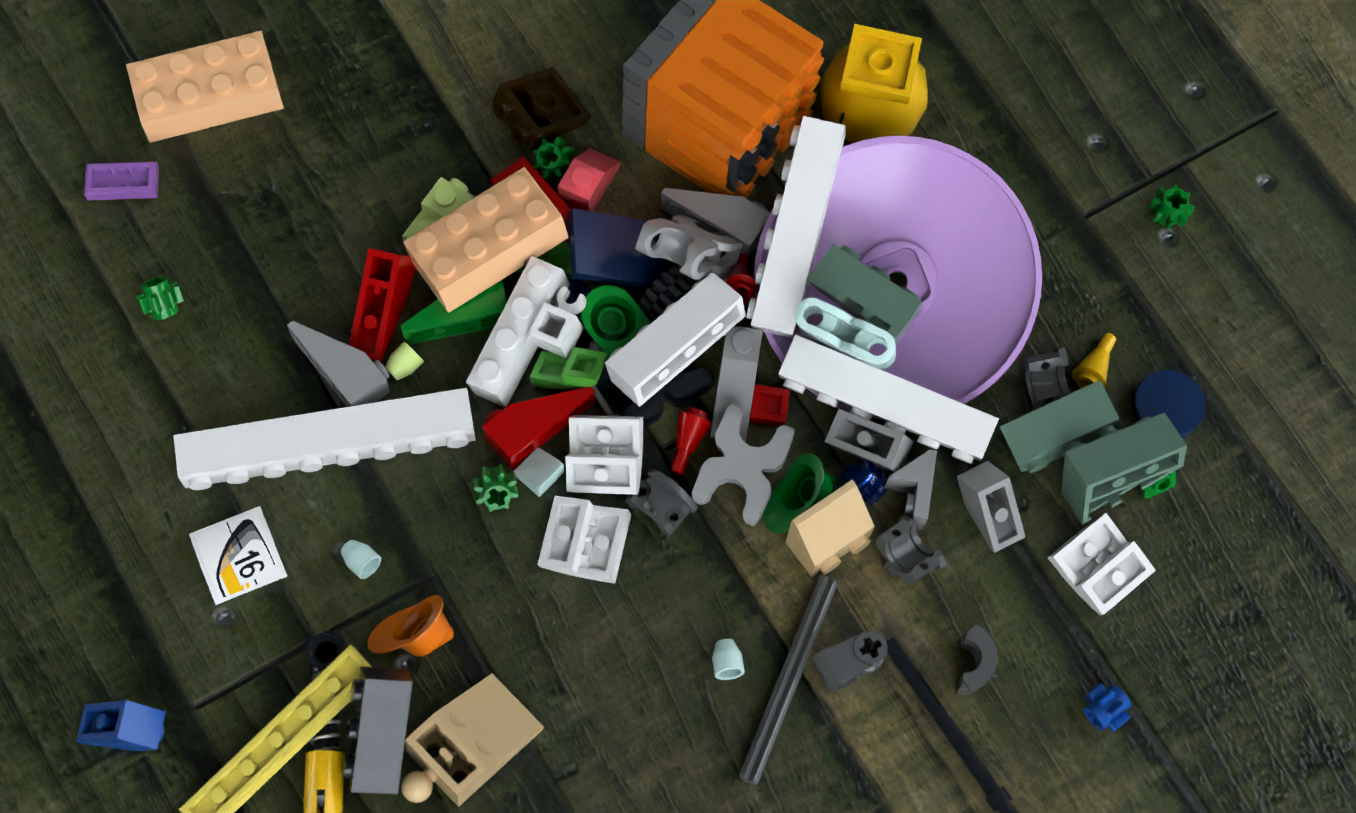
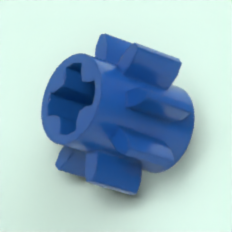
M1100 683L1084 697L1086 702L1089 703L1083 708L1084 714L1090 723L1099 730H1104L1108 726L1114 732L1131 718L1126 712L1131 707V702L1127 695L1116 685L1112 684L1106 689Z

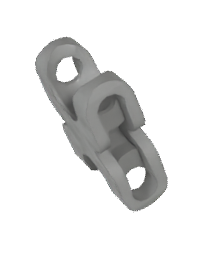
M682 214L674 215L671 221L661 218L647 221L641 229L635 249L649 257L667 259L677 263L682 267L679 272L698 280L706 278L709 272L715 274L731 272L738 261L743 243L727 235H717L698 227L699 221ZM657 234H660L658 242L652 241ZM726 251L725 256L720 259L721 252Z
M731 404L726 409L715 434L717 449L723 457H710L703 463L692 491V499L696 504L704 505L710 501L718 486L725 483L737 484L744 489L747 495L742 512L743 520L747 525L754 527L759 523L771 496L770 481L763 473H776L783 467L794 438V428L782 425L777 428L775 435L768 444L761 447L749 446L740 436L741 425L744 420L743 409L740 406Z

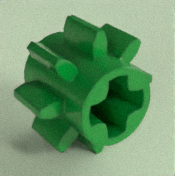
M560 137L555 139L554 144L543 138V145L538 150L532 151L536 155L537 160L533 168L538 171L544 170L543 178L552 180L555 173L558 177L563 178L572 163L571 155L576 150L570 146L564 147L565 140ZM552 156H558L556 162L551 161Z
M1174 185L1173 188L1167 191L1160 187L1155 195L1156 198H1153L1149 204V209L1155 210L1153 222H1159L1167 230L1175 224L1184 227L1188 221V216H1191L1195 210V206L1189 204L1191 193H1186L1178 188V185Z
M166 276L155 277L145 281L141 285L144 293L136 295L143 314L151 313L154 320L166 319L179 312L177 303L184 302L177 281L169 283Z
M499 464L497 467H482L483 473L481 477L473 478L472 480L473 489L476 491L474 493L476 503L481 504L484 502L489 507V512H492L494 509H508L511 498H518L519 496L518 488L515 485L517 483L515 473L510 472L507 474L503 470L502 464Z

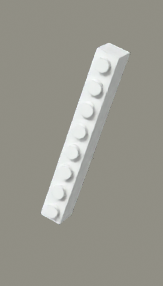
M467 388L173 435L178 478L185 488L192 490L208 489L214 483L226 481L229 484H241L247 482L251 477L263 475L266 478H277L285 475L287 471L299 469L303 472H314L322 469L324 465L336 463L340 466H350L357 464L360 459L374 457L377 460H387L395 457L397 453L409 451L413 454H423L431 451L433 447L447 445L449 448H460L466 446L470 441H476Z

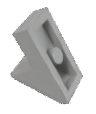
M928 450L890 475L885 485V489L907 493L904 515H909L917 523V530H923L928 520L937 455L936 450Z

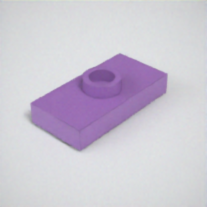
M157 161L86 164L84 195L87 200L158 198L159 166Z

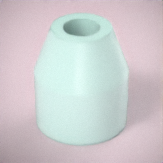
M350 540L341 549V555L346 566L360 579H366L371 576L381 563V556L370 546L359 541Z
M722 639L717 641L712 656L715 677L720 680H730L742 676L745 673L742 653L734 640Z

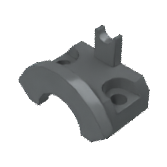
M1065 347L1057 348L1054 352L1024 358V363L1019 364L1022 372L1021 378L1026 384L1027 399L1033 411L1071 394L1065 377V366L1069 365Z
M648 468L643 473L645 477L640 482L639 491H644L645 494H629L625 499V503L632 509L637 508L647 514L659 526L661 532L669 538L689 513H694L698 507L687 492L674 480L656 469ZM677 517L678 520L672 521L670 518Z
M903 515L899 518L897 524L877 538L876 544L879 551L887 559L883 569L886 568L890 572L891 578L898 573L907 584L913 585L934 569L945 567L946 562L939 550L933 551L922 543L916 531L917 523L911 517Z
M977 624L970 630L966 629L960 638V648L972 654L976 667L971 672H964L958 679L956 694L969 696L976 692L978 688L984 686L990 678L998 677V675L994 674L996 666L999 664L997 647L990 634Z

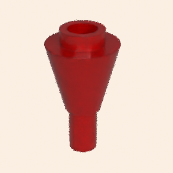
M740 254L735 267L725 283L742 296L743 304H748L751 297L755 298V293L759 292L758 284H755V278L748 267V257L745 254Z
M688 407L686 412H678L675 447L677 450L670 472L684 475L690 454H693L712 425V422L707 420V413Z

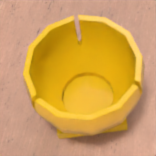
M854 24L850 44L836 52L820 81L822 115L826 121L840 124L844 114L841 124L845 125L846 128L845 140L856 143L877 137L909 136L912 134L928 104L926 73L924 67L918 61L922 38Z

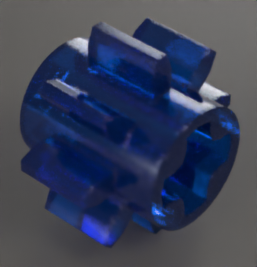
M856 461L854 465L850 464L841 475V478L847 483L851 480L855 482L864 503L867 502L871 506L874 502L877 503L887 492V489L881 485L886 480L884 472L870 461H865L862 465Z

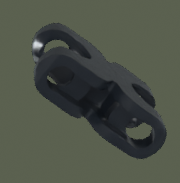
M606 365L597 382V386L605 391L617 387L611 382ZM702 367L687 373L680 372L640 407L636 403L627 407L622 416L643 417L644 429L660 420L663 415L664 401L675 407H685L707 394L712 389L715 379L709 370Z

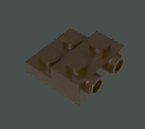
M554 67L499 84L492 101L495 116L500 120L505 119L512 128L511 134L515 143L518 145L524 144L529 152L538 150L543 145V138L554 144L555 139L560 137V134L586 126L591 118V115Z

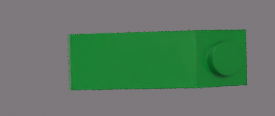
M502 280L449 313L437 299L401 325L405 343L411 345L493 329L507 303Z

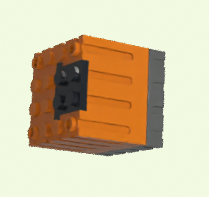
M679 0L623 65L622 136L641 149H645L647 153L707 193L742 196L747 199L754 189L755 184L753 182L758 178L759 174L764 177L770 171L775 161L773 158L778 153V150L785 152L790 146L794 125L801 126L803 116L812 117L813 115L811 106L817 96L814 90L820 80L818 70L824 61V57L820 53L824 41L760 0Z

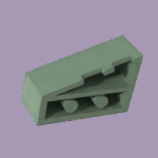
M832 244L808 277V284L854 317L887 331L893 336L897 345L920 314L923 301L904 286L899 287L890 281V277L878 267L873 265L870 268L860 262L861 256L848 246L843 245L840 249Z
M1101 380L1000 426L1021 472L1029 470L1030 473L1045 468L1051 461L1065 457V452L1077 444H1087L1102 438L1112 430H1122L1119 416Z
M1165 413L1154 417H1144L1132 426L1122 430H1112L1102 438L1087 444H1077L1065 452L1061 493L1083 526L1092 520L1089 514L1107 503L1112 508L1122 503L1119 496L1137 485H1140L1142 490L1183 467L1187 444Z

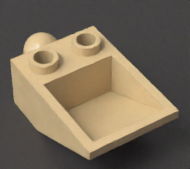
M490 674L435 712L405 739L407 753L418 763L423 771H413L404 777L401 784L402 794L410 802H423L431 795L432 783L435 782L459 807L544 729V726L493 674ZM432 747L440 749L437 758H432L427 751ZM459 774L466 776L459 784L453 780Z

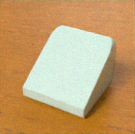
M537 447L513 472L521 482L540 497L564 473V464Z

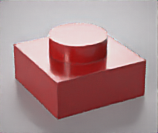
M755 384L749 423L775 427L785 425L790 390Z

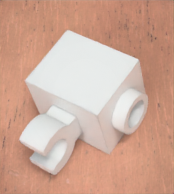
M562 287L557 294L558 307L544 302L528 335L536 346L568 359L584 329L575 314L583 311L587 300L583 294H579L575 303H566L570 291L568 288Z

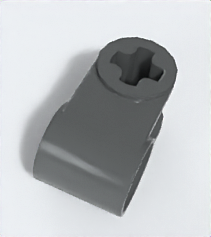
M869 630L846 641L822 649L812 659L828 691L833 692L880 668L887 654L888 645L886 639L880 633ZM864 645H867L870 650L877 649L874 658L869 653L862 654Z

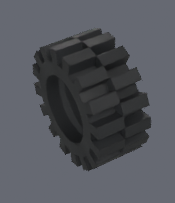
M680 265L677 267L673 266L670 268L669 273L665 271L661 274L662 278L660 280L656 279L653 282L654 286L647 289L645 292L647 296L642 297L640 301L642 304L639 307L652 323L663 314L667 306L677 302L686 295L699 279H692L679 272L682 268Z

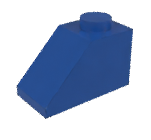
M128 700L85 704L76 742L130 751L157 750L164 734L163 722L166 711Z

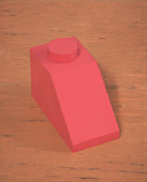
M589 148L573 159L558 185V195L570 209L575 208L594 212L619 169L621 162Z

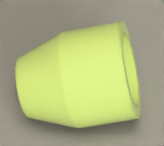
M403 342L390 355L385 368L398 381L411 375L424 361L407 343Z

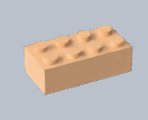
M262 31L126 64L140 122L149 143L284 109Z
M523 167L406 239L403 243L413 265L449 313L525 266L531 256L537 258L569 237L562 215L526 168Z

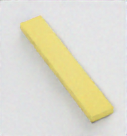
M349 645L179 808V811L181 813H235L351 701L353 679H359L361 667L372 666L355 647Z

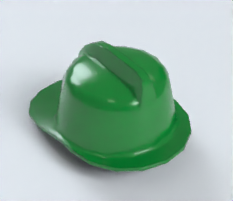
M603 285L593 289L585 297L587 301L585 308L581 311V320L589 335L602 352L607 353L609 358L616 349L624 347L636 337L642 327L651 324L634 299L624 289L614 285Z
M805 453L794 459L784 477L772 491L763 512L764 524L769 531L775 534L788 532L791 521L833 493L835 478L824 471L823 464L818 456Z

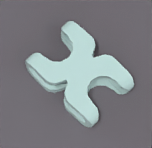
M817 298L804 299L797 306L795 320L801 333L806 338L883 371L887 370L895 362L896 343L893 336L887 331L864 320L854 318L843 310ZM814 315L823 317V321L816 326L808 324V319ZM874 344L883 345L887 349L882 355L878 356L872 355L869 352V349Z

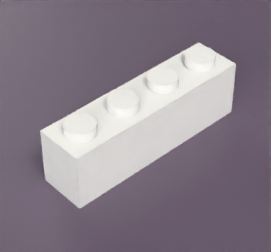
M533 256L530 257L466 380V383L475 395L504 408L508 406L538 347L528 333L543 303L546 302L558 307L557 294L562 287L568 288L570 285L563 269Z
M713 272L705 279L697 281L686 295L677 302L667 306L661 316L650 325L642 327L636 337L624 347L616 349L611 354L610 358L605 362L611 382L640 407L746 317L742 296Z

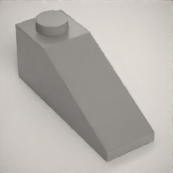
M664 188L661 192L660 209L672 216L685 214L699 221L698 227L717 235H727L742 242L743 247L740 254H745L748 259L757 248L763 228L770 215V212H768L764 205L757 201H749L742 196Z
M295 321L287 324L293 341L346 407L375 403L390 393L387 383L390 375L379 360L372 362L365 352Z
M734 326L726 333L710 433L711 440H715L716 431L729 405L735 404L743 409L744 420L741 425L740 436L746 443L763 330Z

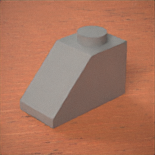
M839 408L825 439V443L894 473L904 467L914 443L903 433Z
M986 461L957 476L964 505L991 551L995 553L1025 538L1008 475L989 461Z

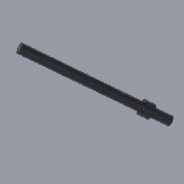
M895 637L887 641L888 655L988 796L985 800L991 809L999 813H1018L1010 802L1013 798L1004 786L999 787Z

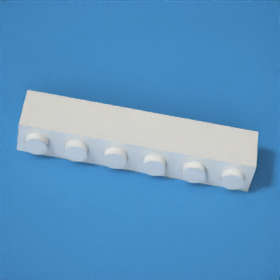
M803 116L801 126L794 125L790 146L795 147L792 160H785L781 180L787 181L784 194H777L773 207V215L778 216L775 229L769 228L767 231L764 249L769 250L766 264H759L755 284L760 285L758 297H751L746 318L752 319L751 326L754 329H760L763 332L788 338H794L798 324L795 320V311L800 302L805 299L808 287L807 279L812 271L846 135L845 125Z
M796 334L778 373L779 377L785 380L783 386L803 394L806 388L818 393L816 400L836 408L838 402L851 407L850 413L869 421L873 416L885 421L884 426L903 434H905V431H909L918 435L917 442L935 450H938L939 445L953 450L952 457L972 464L973 459L982 460L999 420L997 417Z

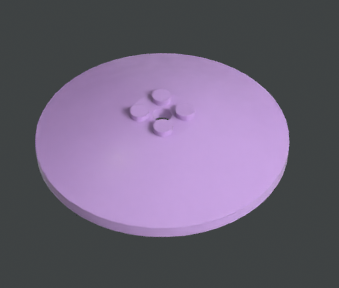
M885 136L862 140L842 147L811 273L831 245L834 244L840 249L843 245L848 246L861 256L860 262L870 268L874 265L888 276L893 273L903 274L907 279L906 288L923 301L922 310L896 345L895 362L884 371L966 404L985 392L1010 368L1023 349L1033 328L1041 298L1042 265L1038 241L1032 223L1015 193L998 174L971 154L954 146L921 137ZM773 209L759 239L755 257V280L759 264H766L769 250L764 249L767 231L769 228L775 229L778 216L773 215ZM808 284L805 299H820L854 317ZM820 315L811 316L807 323L814 326L819 325L823 321V317ZM797 327L796 335L808 339L801 333L799 327ZM765 332L772 349L783 364L793 338ZM874 344L869 349V352L872 355L878 356L882 355L887 349L883 345ZM810 391L814 395L818 396V393ZM838 402L837 408L850 413L851 407Z

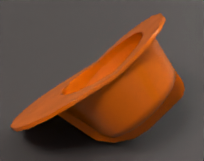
M433 595L418 604L387 617L371 632L367 641L368 649L374 654H384L399 648L416 657L430 654L454 636L452 627L442 613L443 599L439 595Z

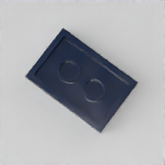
M572 208L567 213L571 278L647 290L654 286L653 282L656 279L660 280L662 278L661 274L665 271L669 273V260L652 258L635 249L641 229L647 221ZM657 234L652 241L658 242L660 234Z

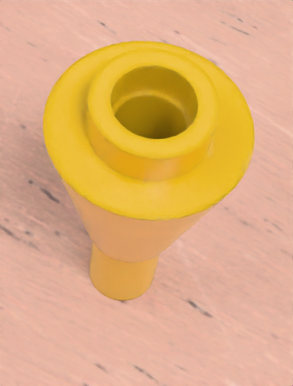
M1104 333L1097 348L1072 371V378L1079 388L1082 389L1101 380L1105 388L1109 354L1116 342V337L1113 334Z

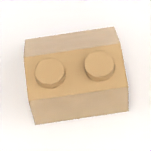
M853 480L849 481L791 521L785 543L811 577L820 571L824 575L831 572L841 563L840 557L849 551L853 555L857 554L871 542L869 538L875 526Z

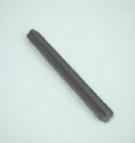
M821 575L818 578L739 774V778L748 784L757 785L837 588V581L831 577Z

